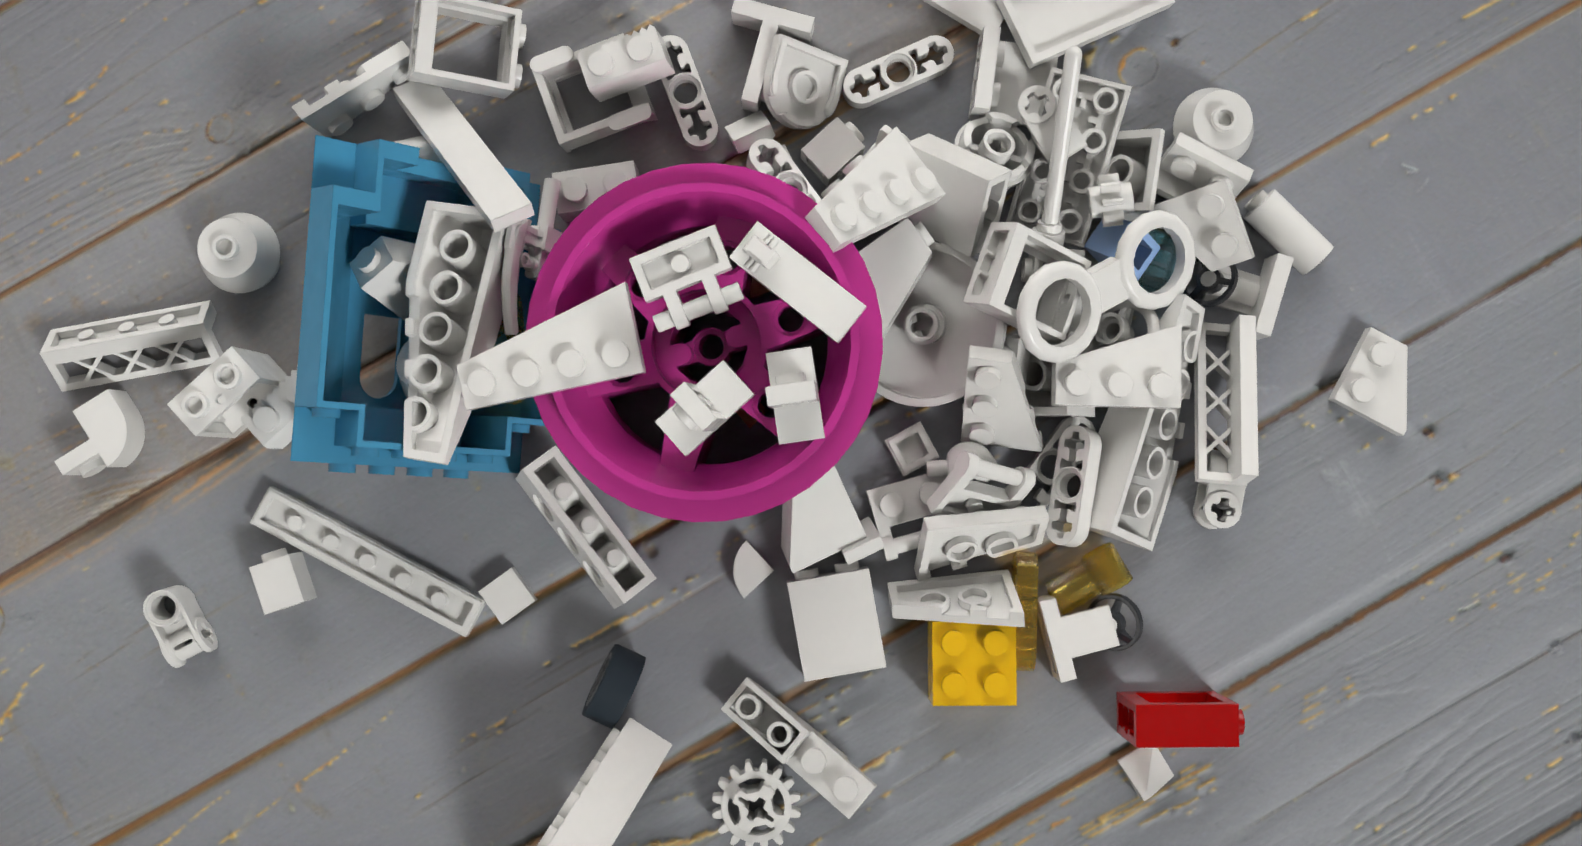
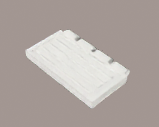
M996 0V3L1028 68L1032 69L1065 54V51L1071 46L1082 47L1170 8L1175 3V0Z

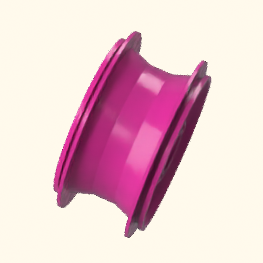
M694 163L652 170L627 180L597 198L570 223L554 244L539 272L529 303L525 331L624 282L628 284L632 304L649 322L645 339L640 340L646 373L634 375L630 381L622 383L619 379L533 397L543 423L560 451L584 477L604 493L632 508L661 518L688 522H718L743 518L784 504L810 488L838 463L856 440L870 413L879 383L883 355L882 318L877 294L865 262L853 242L833 253L829 245L805 219V216L817 203L802 191L774 176L741 166L719 163ZM758 221L867 306L839 343L827 335L828 354L826 368L818 392L825 438L781 445L778 442L762 453L744 460L730 463L706 464L716 431L688 456H685L671 439L664 434L662 451L649 445L630 429L619 416L609 399L661 387L671 394L683 382L695 385L699 382L690 374L688 368L700 364L715 368L723 360L728 363L733 354L746 351L743 365L736 374L755 395L741 408L778 437L775 417L769 418L765 416L760 409L761 399L766 395L765 387L770 386L765 353L783 351L825 333L805 317L802 326L798 330L792 332L783 330L780 326V317L785 311L793 308L782 299L754 305L749 300L752 276L739 266L716 277L721 288L736 282L739 283L745 299L728 305L729 310L723 313L736 318L740 324L729 328L727 331H721L713 327L704 328L695 335L693 341L684 343L686 334L692 328V323L703 316L690 320L691 325L683 329L677 330L675 326L659 333L652 316L668 310L664 297L647 303L644 297H639V293L635 289L637 279L629 258L715 224L727 251L735 250ZM702 282L678 291L682 303L707 294ZM710 337H720L724 344L723 353L716 359H707L702 348L704 342ZM671 396L668 409L676 403Z

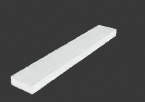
M409 81L392 88L397 102L494 233L535 215L530 200L440 86Z
M274 486L268 487L250 521L251 524L464 637L469 636L486 604L482 596Z

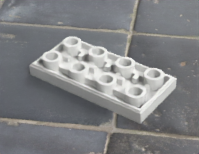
M1051 67L1045 87L1049 88L1058 100L1062 69ZM1083 74L1079 76L1073 121L1084 137L1087 146L1067 159L1059 221L1062 222V229L1065 231L1064 243L1081 248L1085 246L1093 220L1090 218L1087 188L1097 186L1098 175H1105L1107 173L1132 86ZM1045 98L1041 100L1038 110L1039 116L1045 114L1044 105L1048 102ZM1036 145L1032 169L1029 175L1017 184L1006 222H1019L1030 229L1037 226V221L1042 219L1049 165Z

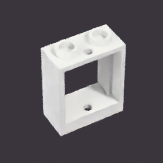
M415 0L407 80L505 99L514 92V88H519L522 79V64H517L518 48H523L527 31L526 24L521 23L522 10L479 0ZM438 14L502 28L496 81L432 68Z
M991 222L963 302L1017 328L1016 309L1004 303L1022 251L1047 264L1064 260L1080 264L1084 269H1088L1092 262L1019 222ZM1068 279L1057 280L1045 290L1036 315L1037 328L1043 339L1065 341L1080 297L1076 286Z
M231 346L167 405L195 436L236 438L247 428L241 422V415H247L248 410H254L250 406L251 399L255 398L257 404H260V398L266 399V393H272V388L278 387L279 381L285 382V376L287 375L268 354Z

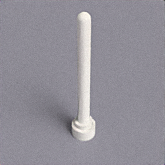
M1071 46L1065 51L1042 219L1037 221V226L1032 228L1035 232L1061 246H1064L1065 231L1062 229L1059 215L1082 62V50L1077 46Z

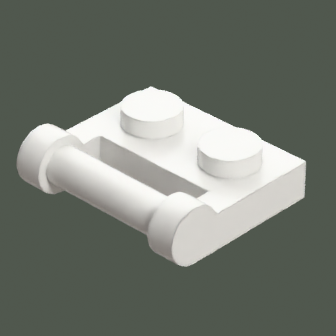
M962 451L955 459L954 469L926 502L930 513L933 515L972 513L979 510L1016 508L1032 490L1036 482V475L1030 468L1018 466L1014 469L980 460L977 454ZM975 476L1009 485L1004 489L973 481L972 479Z
M927 474L866 490L876 529L885 545L882 550L886 562L897 559L900 553L918 548L921 531L893 538L890 527L933 515L930 513L926 501L947 476L927 477Z

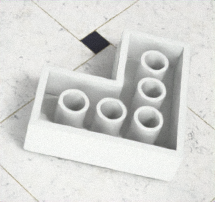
M632 718L628 719L621 731L613 727L537 846H612L672 747V744Z

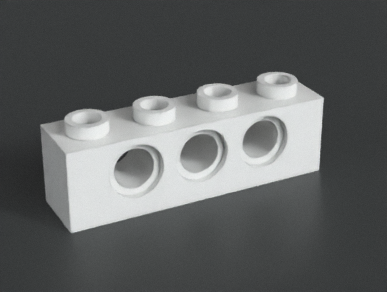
M556 445L520 471L515 478L614 609L625 604L657 579Z

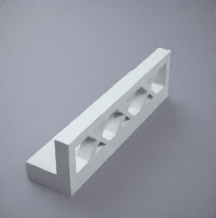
M211 300L52 329L39 354L59 388L64 392L210 365L223 354V351L212 331L217 312ZM202 338L208 351L194 353L181 347L184 341ZM156 347L169 353L167 359L156 361L142 355L141 352L144 348ZM114 354L128 360L129 363L125 367L115 368L100 360L103 356ZM74 362L89 368L87 374L69 377L62 364Z
M1239 314L1231 324L1207 322L1202 324L1197 359L1194 362L1195 482L1245 486L1259 476L1256 316ZM1206 335L1226 336V352L1219 359L1206 347ZM1225 359H1226V366L1222 363V361H1224ZM1206 361L1211 365V366H1209L1207 369H1206ZM1213 369L1227 381V391L1219 398L1206 385V375ZM1226 397H1227V406L1222 402V400L1225 399ZM1206 399L1211 403L1208 408H1206ZM1214 407L1227 420V430L1220 437L1207 425L1206 414ZM1225 437H1227V445L1222 441ZM1207 439L1212 443V444L1209 445L1208 447H1207ZM1214 447L1227 459L1228 473L1207 471V454Z

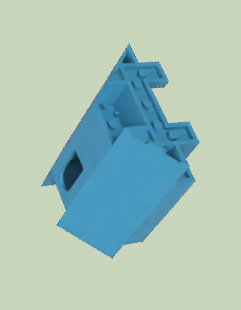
M315 135L290 461L329 463L328 472L355 473L356 465H368V474L395 475V467H407L406 475L432 477L433 469H444L443 477L468 479L469 471L520 473L523 433H530V425L545 426L533 397L472 410L448 465L403 457L404 401L407 398L400 383L396 362L401 348L409 340V337L405 335V321L362 290L350 266V262L356 258L358 253L363 248L370 246L380 236L415 244L426 200L474 206V204L443 163L419 158L420 148L383 139L355 144ZM504 167L532 203L535 215L527 219L532 221L531 225H537L540 185L530 183V173ZM520 267L518 280L517 321L519 332L517 335L526 330L529 303L536 284L534 279H529L525 276L524 267ZM365 314L399 319L394 383L389 393L381 398L369 396L363 390L360 383ZM503 318L495 346L517 336L505 335Z

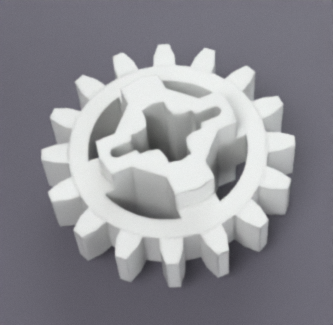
M749 758L745 760V770L740 771L733 764L729 770L732 778L730 780L722 776L719 778L718 785L724 792H713L712 801L721 804V806L713 809L712 817L714 819L723 818L724 821L719 825L718 832L723 834L730 830L732 832L731 845L734 846L740 839L746 841L745 846H753L754 843H760V846H768V840L771 839L781 845L783 844L782 831L785 830L789 833L795 831V825L790 818H799L801 809L792 804L801 800L800 791L789 790L795 783L793 776L781 778L782 765H777L771 771L767 769V759L763 758L759 767H753V763ZM749 779H762L760 783L746 785L743 783ZM777 788L784 799L783 811L773 800ZM759 797L764 799V809L758 807L754 812L749 810L750 801L755 802ZM729 798L733 800L732 803L739 807L740 814L736 821L729 809ZM767 825L769 827L767 829L759 831L752 830L753 827Z

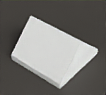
M1161 128L1119 131L1106 174L1118 173L1121 183L1131 182L1134 197V213L1124 214V220L1134 221L1141 214L1154 211L1165 130Z

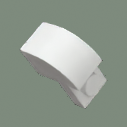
M107 389L73 410L89 440L54 462L62 475H82L83 478L99 473L106 466L127 467L137 458L143 447L145 426L139 410L127 391Z

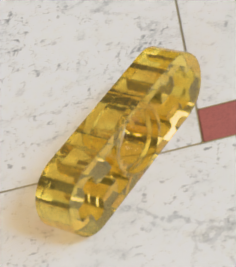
M1016 551L1013 554L1012 581L1022 605L1025 619V627H1016V671H1034L1036 665L1039 570L1036 552Z

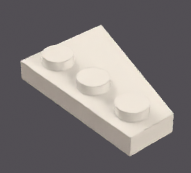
M403 41L398 42L360 65L356 72L357 77L353 80H346L340 83L338 80H335L324 87L326 95L311 105H308L303 99L292 106L293 110L301 120L325 137L331 138L332 136H339L345 133L353 125V119L363 111L375 109L384 101L385 94L392 88L409 82L407 75L410 48Z
M1045 505L1019 506L1012 509L979 510L972 513L939 514L924 517L914 565L917 581L930 578V570L950 564L953 571L967 567L968 560L983 554L997 558L1042 544L1049 522V515Z

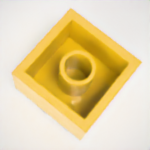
M927 621L928 699L933 706H1017L1016 627Z

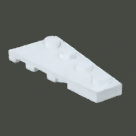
M896 126L805 216V219L834 253L851 242L855 243L935 204L946 193L936 181L934 174L927 169Z
M624 282L456 365L465 409L475 410L646 373L628 284Z

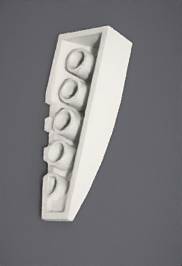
M426 200L406 278L405 295L409 297V318H405V335L409 337L408 359L405 360L404 377L408 379V399L404 401L403 457L407 459L443 465L449 464L472 411L465 409L456 365L494 347L503 318L501 283L507 228L494 233L475 206Z
M1178 293L1160 318L1159 323L1160 330L1182 324V403L1183 399H1190L1192 383H1190L1187 369L1188 363H1193L1197 359L1205 308L1186 294ZM1108 408L1098 432L1102 441V450L1089 531L1153 551L1177 474L1179 461L1172 460L1175 438L1183 439L1185 423L1178 422L1181 408ZM1072 505V510H1075L1076 506Z

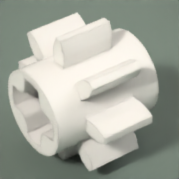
M1118 173L1098 175L1097 186L1087 188L1090 218H1101L1103 228L1123 225L1124 214L1134 213V197L1131 182L1121 183Z

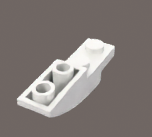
M746 677L721 708L724 713L782 764L786 763L848 819L855 814L877 787L871 779L847 759L848 757L749 677Z

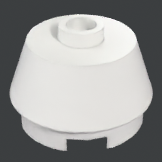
M1204 88L1195 91L1182 101L1175 113L1173 121L1174 139L1182 132L1237 161L1247 151L1253 138L1254 124L1251 108L1243 97L1229 90Z
M987 112L984 118L970 120L962 126L956 135L954 145L1012 170L1007 189L1023 181L1032 169L1035 154L1034 141L1032 139L1027 140L1025 134L1017 128L1019 121L1012 116L1000 112Z
M231 213L206 226L198 239L197 254L202 270L215 286L224 291L248 293L262 288L275 277L280 268L279 240L271 226L253 214Z

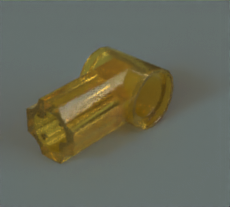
M1113 542L1105 543L1081 557L1080 563L1044 583L1047 593L1056 598L1058 609L1062 615L1083 605L1099 594L1101 596L1110 594L1132 581L1133 576Z

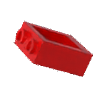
M1215 691L1116 692L1117 733L1136 748L1239 747V735H1243L1245 730L1243 711L1239 709L1238 703Z

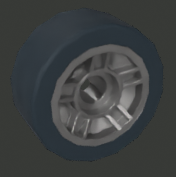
M615 644L595 679L585 702L582 715L613 729L621 718L637 686L646 657L619 644Z

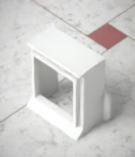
M624 33L575 52L569 46H561L537 55L530 61V68L534 74L558 143L567 153L571 152L572 149L638 124L658 120L644 85L628 91L633 107L582 128L573 129L557 82L582 73L577 58L579 51L585 54L587 49L593 51L594 46L601 47L602 43L608 45L610 39L615 42L618 37L624 39Z

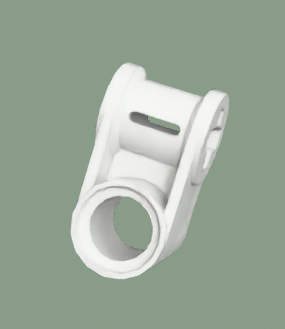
M1033 85L1021 93L1018 99V112L1031 133L1032 140L1049 165L1058 100L1049 88L1043 85ZM1035 96L1037 100L1045 98L1048 101L1044 105V115L1039 116L1036 112L1030 114L1026 112L1030 107V97ZM1074 121L1068 158L1087 146Z
M1212 449L1207 454V471L1228 473L1227 459L1219 450ZM1198 482L1193 506L1195 521L1206 529L1234 526L1242 514L1241 510L1247 484L1240 486ZM1212 504H1216L1217 508L1223 510L1221 517H1218L1217 513L1211 511Z
M174 585L154 591L147 596L143 604L144 616L159 642L164 658L172 667L180 668L186 664L187 659L203 651L212 652L217 649L218 640L215 631L206 620L194 593L189 588L182 585ZM167 596L175 602L176 610L174 615L168 613L165 609L164 603ZM192 639V643L185 645V642Z

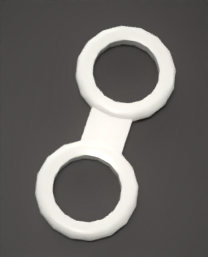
M1162 210L1141 214L1127 226L1118 241L1115 257H1109L1088 269H1084L1080 264L1064 260L1043 265L1029 277L1020 292L1016 308L1017 331L1026 350L1041 361L1060 363L1074 359L1091 343L1098 331L1103 312L1125 300L1130 301L1138 308L1148 310L1169 306L1178 293L1183 294L1193 274L1196 261L1195 244L1188 226L1176 214ZM1162 228L1171 236L1175 245V267L1170 279L1163 287L1148 293L1139 285L1135 276V253L1139 243L1146 234L1153 229ZM1068 279L1076 286L1081 296L1082 314L1080 323L1073 335L1066 341L1050 345L1042 338L1037 328L1036 310L1038 301L1044 290L1053 282Z

